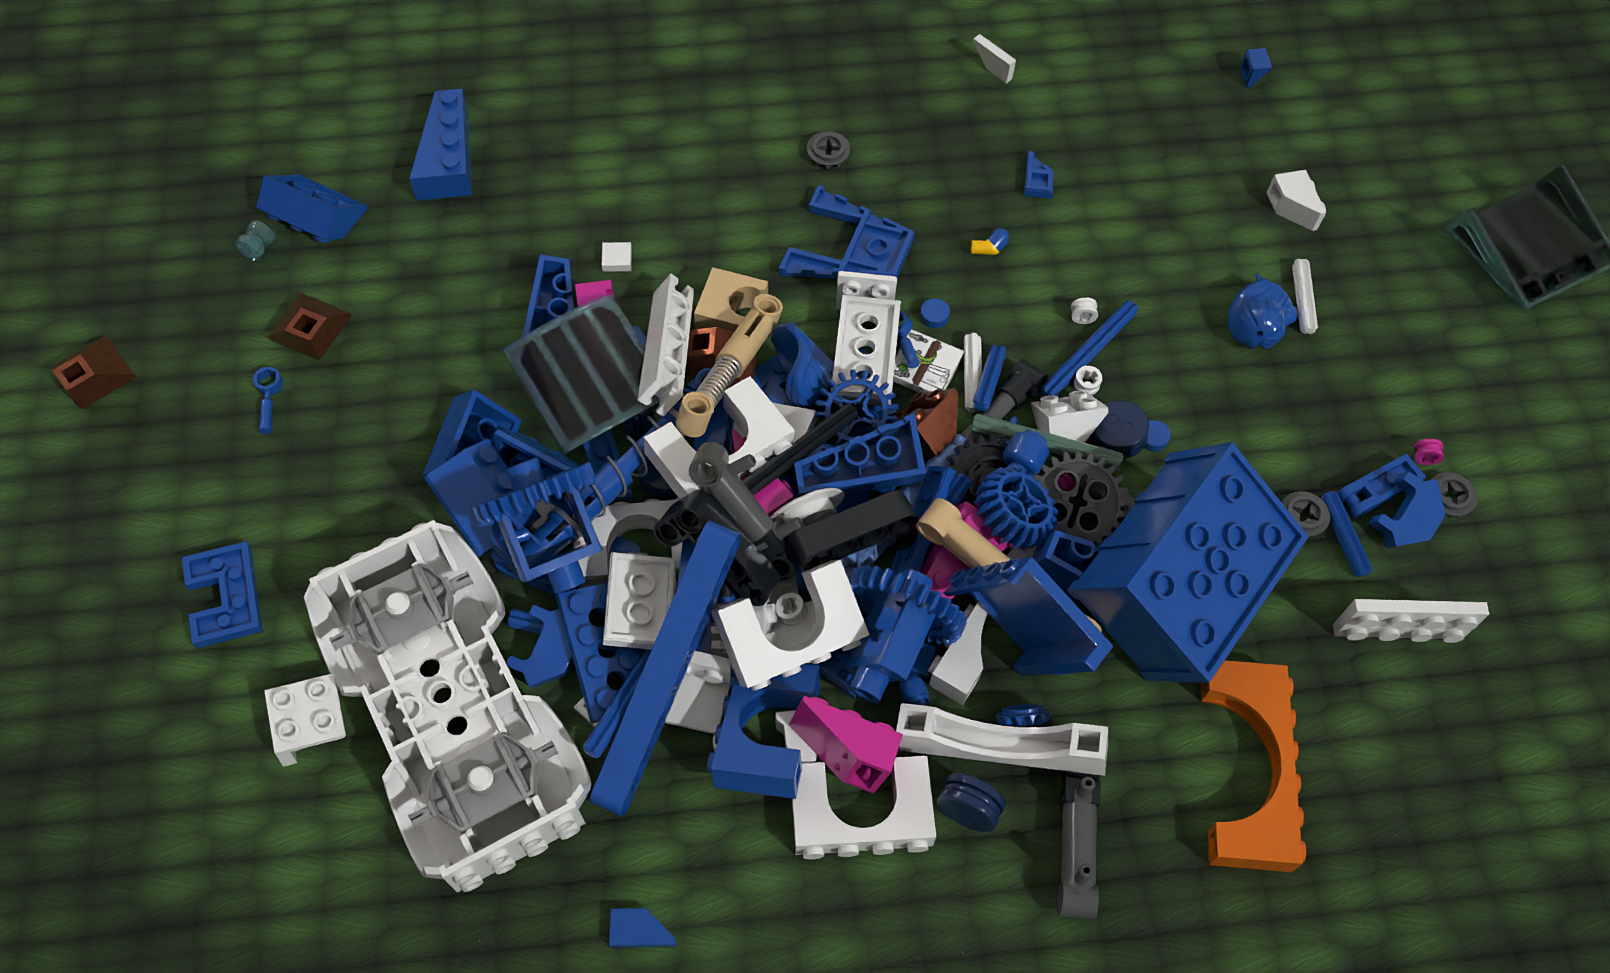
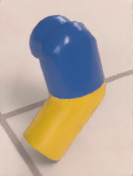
M997 228L986 241L972 240L971 254H998L1008 244V232L1003 228Z

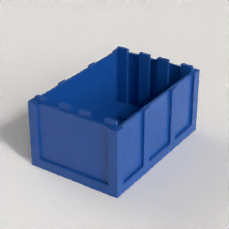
M1233 442L1170 453L1164 460V467L1145 492H1141L1134 500L1135 505L1112 536L1106 538L1100 545V552L1079 580H1074L1067 589L1074 599H1079L1116 643L1126 652L1140 669L1139 673L1146 681L1209 683L1309 537Z

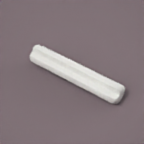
M1296 259L1292 269L1300 331L1303 334H1313L1318 328L1310 263L1307 259Z
M971 333L964 336L965 409L970 413L981 411L973 408V399L982 375L981 337L977 333Z

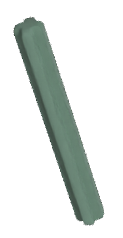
M979 413L974 416L972 422L973 431L994 435L1001 439L1005 437L1008 441L1017 432L1033 430L1047 440V446L1051 453L1063 456V452H1067L1070 458L1074 459L1076 451L1080 450L1082 459L1086 460L1088 454L1093 452V462L1097 463L1104 457L1106 460L1103 467L1108 468L1115 465L1116 471L1120 469L1123 461V454L1120 452Z

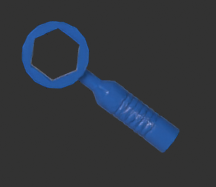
M900 311L899 321L904 322L898 328L897 339H901L899 344L909 368L913 369L918 367L920 362L911 340L906 337L912 329V321L904 312Z
M267 366L257 370L253 376V384L259 393L264 395V399L260 402L259 432L261 434L271 433L273 402L270 399V395L276 394L283 387V378L279 371L274 367ZM270 375L275 377V382L266 387L261 385V380Z

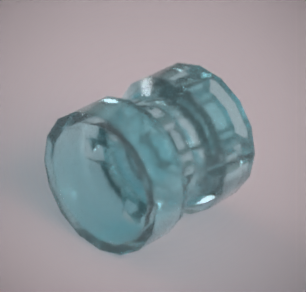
M252 220L246 227L247 232L236 239L235 246L246 257L258 261L265 254V247L272 245L275 241L276 235L264 223Z

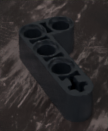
M695 490L671 505L654 526L656 538L667 546H676L689 538L696 546L699 536L709 520L741 533L742 536L738 550L725 579L742 598H749L753 606L764 605L779 584L780 575L714 498L707 492Z
M895 490L802 527L791 534L788 542L802 569L806 571L830 560L842 559L885 540H888L893 550H904L914 544L918 538L916 524L919 519L904 492Z

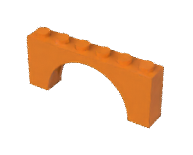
M1224 660L1209 683L1200 682L1201 702L1222 706L1243 718L1262 740L1271 766L1270 789L1260 810L1241 820L1216 822L1207 831L1208 860L1211 866L1293 872L1306 859V844L1304 841H1301L1300 828L1304 821V813L1302 807H1298L1301 777L1296 773L1295 768L1299 749L1297 741H1293L1296 713L1294 709H1291L1290 702L1294 684L1293 679L1288 676L1287 665Z

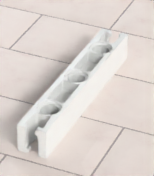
M670 274L653 294L637 399L644 405H649L652 400L651 397L656 395L659 398V407L656 409V412L663 417L683 396L694 289L689 285L681 293L675 290L679 279L673 274Z

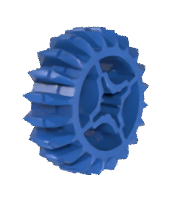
M855 369L850 370V380L845 379L843 372L839 373L838 376L842 383L836 385L834 380L829 379L828 383L833 390L829 392L822 388L820 391L821 394L827 396L826 402L822 400L816 401V405L825 407L824 412L815 413L816 418L825 417L826 419L831 415L832 403L840 407L844 406L843 402L854 403L856 406V402L860 403L863 397H866L862 410L871 420L865 417L862 419L858 417V420L852 421L850 426L847 425L835 434L838 437L835 441V446L841 445L842 440L848 442V440L855 438L848 436V434L858 422H867L876 427L875 430H877L879 427L886 425L887 421L897 422L898 420L896 416H889V410H898V405H888L887 401L895 398V393L892 392L885 396L883 391L888 388L889 384L885 382L880 388L875 385L880 377L877 374L873 376L871 382L867 381V370H863L861 379H856ZM858 385L865 387L856 400L850 401L838 395L840 391L850 386ZM873 392L877 394L882 403L883 415L881 420L872 415L867 409V403Z
M1009 465L1006 468L1000 467L994 470L982 480L978 490L975 492L977 499L974 504L979 508L976 515L984 519L982 526H988L992 531L991 536L997 535L1000 538L1001 544L1008 542L1012 549L1019 547L1024 551L1027 548L1033 549L1035 546L1043 543L1045 538L1054 531L1058 523L1056 515L1059 512L1053 507L1056 501L1048 496L1050 490L1044 489L1041 486V480L1036 481L1033 478L1032 472L1025 474L1021 467L1015 470Z

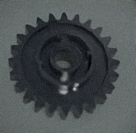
M982 435L977 436L974 442L969 438L964 441V447L958 445L954 448L956 455L950 454L946 457L950 465L943 467H950L957 471L956 476L962 473L972 480V485L959 504L967 501L977 507L974 504L977 499L975 492L978 490L982 480L994 470L1000 467H1008L1003 461V452L1007 447L1005 437L996 442L994 435L987 437L986 441Z

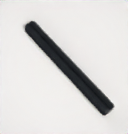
M845 404L795 441L792 447L775 456L744 479L743 483L754 496L793 467L795 462L802 460L854 421L858 415L857 410L851 404Z

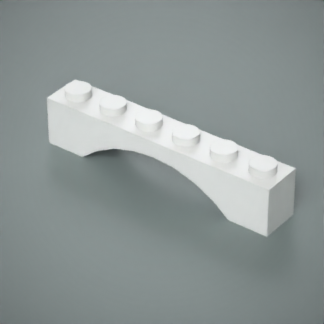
M1009 545L1008 548L1011 551L1007 556L1010 559L1015 558L1016 560L1032 557L1036 546L1033 549L1027 548L1023 551L1019 547L1012 549ZM978 602L976 606L970 604L964 612L967 624L960 639L955 643L945 644L948 650L943 657L937 655L928 670L932 674L929 686L961 705H964L983 670L981 633L989 614Z
M901 703L896 732L903 734L899 745L900 751L1105 776L1108 750V727L1080 723L1050 727L1001 726L966 719L936 707Z

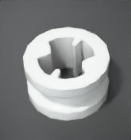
M1079 298L1073 301L1071 304L1072 320L1078 324L1094 322L1098 318L1097 302L1092 298Z
M1081 367L1077 371L1073 382L1075 390L1087 391L1090 395H1094L1098 392L1101 385L1102 374L1096 367ZM1083 377H1084L1086 380L1092 379V380H1093V383H1091V382H1089V381H1087V382L1084 383V382L1082 381V380H1083Z
M791 592L782 595L775 605L777 615L783 623L789 626L802 623L808 614L805 602L797 593ZM794 604H795L796 607H797V610H796L795 612H792V611L790 610V614H788L787 611H786V609H787L789 606H791L792 608H794Z

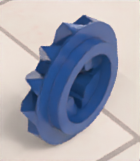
M1039 704L1012 705L1003 707L1001 712L996 713V719L1001 726L1023 727L1041 725L1050 720V710L1043 708Z

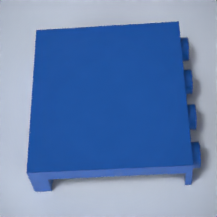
M1032 557L1017 560L1013 558L1006 562H994L986 566L978 565L966 570L962 568L950 578L949 582L951 585L944 592L946 597L969 593L1021 648L1024 653L1012 666L1020 676L1094 672L1113 648V645Z

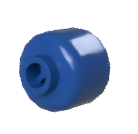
M1033 430L1017 432L1013 435L1003 452V461L1007 466L1010 465L1015 470L1021 467L1025 474L1032 472L1033 476L1037 475L1049 456L1047 440Z

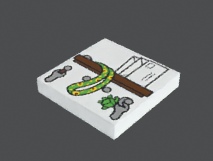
M911 329L907 338L911 340L920 364L916 368H909L903 351L900 348L895 357L893 382L916 392H931L939 388L941 390L947 389L963 358L964 351Z

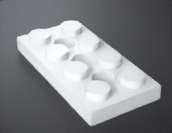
M842 295L832 378L836 385L842 383L838 376L841 372L845 375L846 380H850V370L855 369L856 373L867 370L871 374V377L866 379L867 381L871 382L873 376L877 374L880 377L875 385L880 388L883 383L887 382L889 386L883 393L885 396L892 393L901 301ZM869 321L873 322L876 327L869 330L863 328L861 324ZM862 346H869L874 352L862 354L858 349ZM858 385L850 386L840 391L838 395L850 401L856 400L865 387ZM873 392L867 405L882 406L879 397ZM863 397L860 403L856 402V404H863L866 397Z
M1355 599L1335 621L1333 629L1335 636L1347 637L1349 640L1379 637L1382 641L1411 638L1414 642L1443 639L1444 642L1454 643L1462 641L1465 636L1478 627L1489 615L1487 602Z

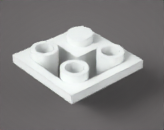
M1073 391L1069 393L1068 397L1062 398L1054 395L1044 396L1040 398V401L1031 403L1038 430L1084 443L1108 414V407L1087 393V391Z

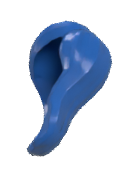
M1256 273V281L1244 287L1232 301L1228 312V326L1232 337L1243 347L1251 349L1259 346L1268 349L1280 342L1286 334V327L1298 318V311L1281 286Z
M794 322L780 324L773 329L771 341L776 349L781 366L788 374L785 384L786 397L794 407L806 409L814 407L817 400L824 398V395L820 393L821 389L824 388L829 391L831 387L828 383V380L831 379L830 373L823 363L812 356L809 339L795 326Z

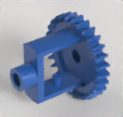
M537 457L505 469L513 490L472 506L470 511L475 523L479 527H484L488 524L492 525L494 519L497 521L521 582L532 580L547 573L554 593L569 590L586 582L578 560L602 551L580 494L582 486L587 488L596 481L590 462L548 477L544 476ZM565 492L586 544L529 567L520 543L529 540L530 536L526 527L514 531L510 521L512 510L514 509L523 514L524 505H531L533 509H536L535 501L541 502L543 499L546 504H549L548 496L553 497L555 494L558 499H561V493Z
M865 565L864 568L857 566V568L852 569L848 580L858 606L860 607L864 604L862 611L864 614L867 613L864 622L869 635L860 639L861 645L850 650L843 668L854 675L849 686V690L852 693L870 702L879 703L889 682L907 680L927 635L928 643H932L935 639L939 645L943 642L946 645L955 643L962 636L967 624V618L964 617L965 613L959 610L960 607L951 603L952 600L950 598L941 597L940 591L931 590L933 581L921 572L903 569L902 573L899 572L896 575L888 568L883 571L878 566L871 568L868 565Z

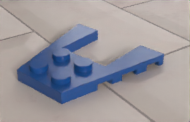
M818 185L809 203V212L858 224L842 260L788 247L779 266V275L838 279V272L846 271L895 276L898 279L914 241V231L886 217L881 219L871 214L870 209L864 206L859 208L848 203L846 197L838 193L834 196L826 192L823 186Z

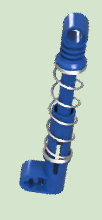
M704 368L699 371L696 377L683 389V396L664 417L659 414L660 420L657 423L652 417L648 416V420L654 426L637 442L630 436H627V439L633 446L618 461L606 456L609 461L595 473V483L587 488L582 486L580 494L584 503L587 500L590 502L586 509L591 522L596 517L605 516L606 507L616 497L626 495L627 487L633 482L631 475L643 477L647 474L646 459L648 457L644 453V437L669 422H672L676 427L675 422L683 397L687 393L696 392L712 368ZM644 462V473L641 475L633 473ZM564 497L566 502L560 508L553 507L547 514V520L533 534L527 529L530 539L526 540L521 545L529 567L557 556L570 542H577L583 537L576 518L573 519L571 517L574 513L567 497ZM510 518L514 531L525 527L515 518ZM496 521L491 528L489 536L490 546L517 572L505 541L500 540L501 531ZM562 527L564 530L549 542L547 539Z

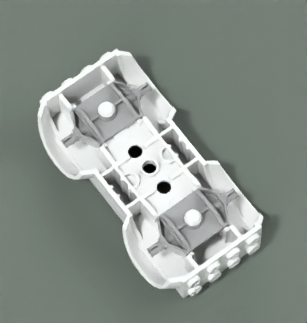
M435 520L428 523H420L414 526L411 531L397 538H388L380 546L367 552L357 553L350 557L348 561L336 567L325 568L317 576L309 579L310 584L305 593L304 601L319 648L330 674H333L336 678L337 688L342 696L363 697L392 760L382 776L386 794L408 851L423 877L444 879L457 893L461 890L468 892L479 887L483 883L482 879L495 872L496 874L505 873L516 865L515 861L526 855L529 857L539 855L548 848L547 844L558 838H561V840L568 839L580 831V826L586 823L579 808L591 788V780L585 762L567 729L548 704L539 696L521 695L492 636V633L505 616V607L500 594L477 555L452 527L436 523ZM430 659L438 661L440 669L436 675L424 677L421 674L420 668L425 661ZM439 689H451V697L446 702H434V695ZM454 717H463L467 720V728L460 735H452L447 730L449 721Z

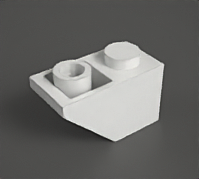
M1300 170L1274 175L1266 193L1276 214L1311 231L1317 230L1325 217L1326 208L1324 203L1320 201L1315 190V184L1310 180L1307 171Z

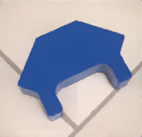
M1411 472L1400 474L1394 482L1405 490L1406 497L1393 519L1385 514L1373 516L1369 521V525L1384 535L1387 548L1431 540L1446 515L1438 480L1422 481Z
M533 605L529 614L543 622V629L532 654L526 660L509 656L506 664L508 667L522 672L529 687L537 688L568 675L574 662L559 608L554 611H548Z

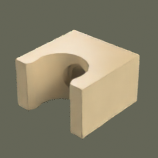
M712 267L694 312L695 330L719 327L735 332L745 316L735 312L746 307L752 308L755 297L761 294H768V281Z

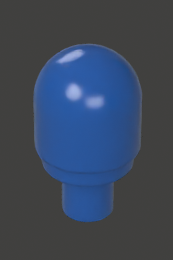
M909 675L906 681L900 682L899 691L905 704L928 706L930 694L924 681L919 676Z

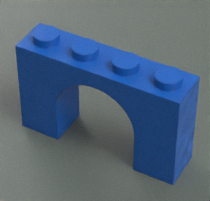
M802 664L800 665L802 669L800 672L788 677H783L782 674L770 678V685L752 691L751 687L740 686L733 669L730 677V688L732 691L730 696H725L722 713L725 716L723 724H718L716 727L715 753L710 752L707 762V773L712 774L714 788L796 799L802 773L801 750L758 744L750 740L743 733V729L750 718L763 710L771 708L796 710L804 696L809 698L818 697L821 686L819 665Z

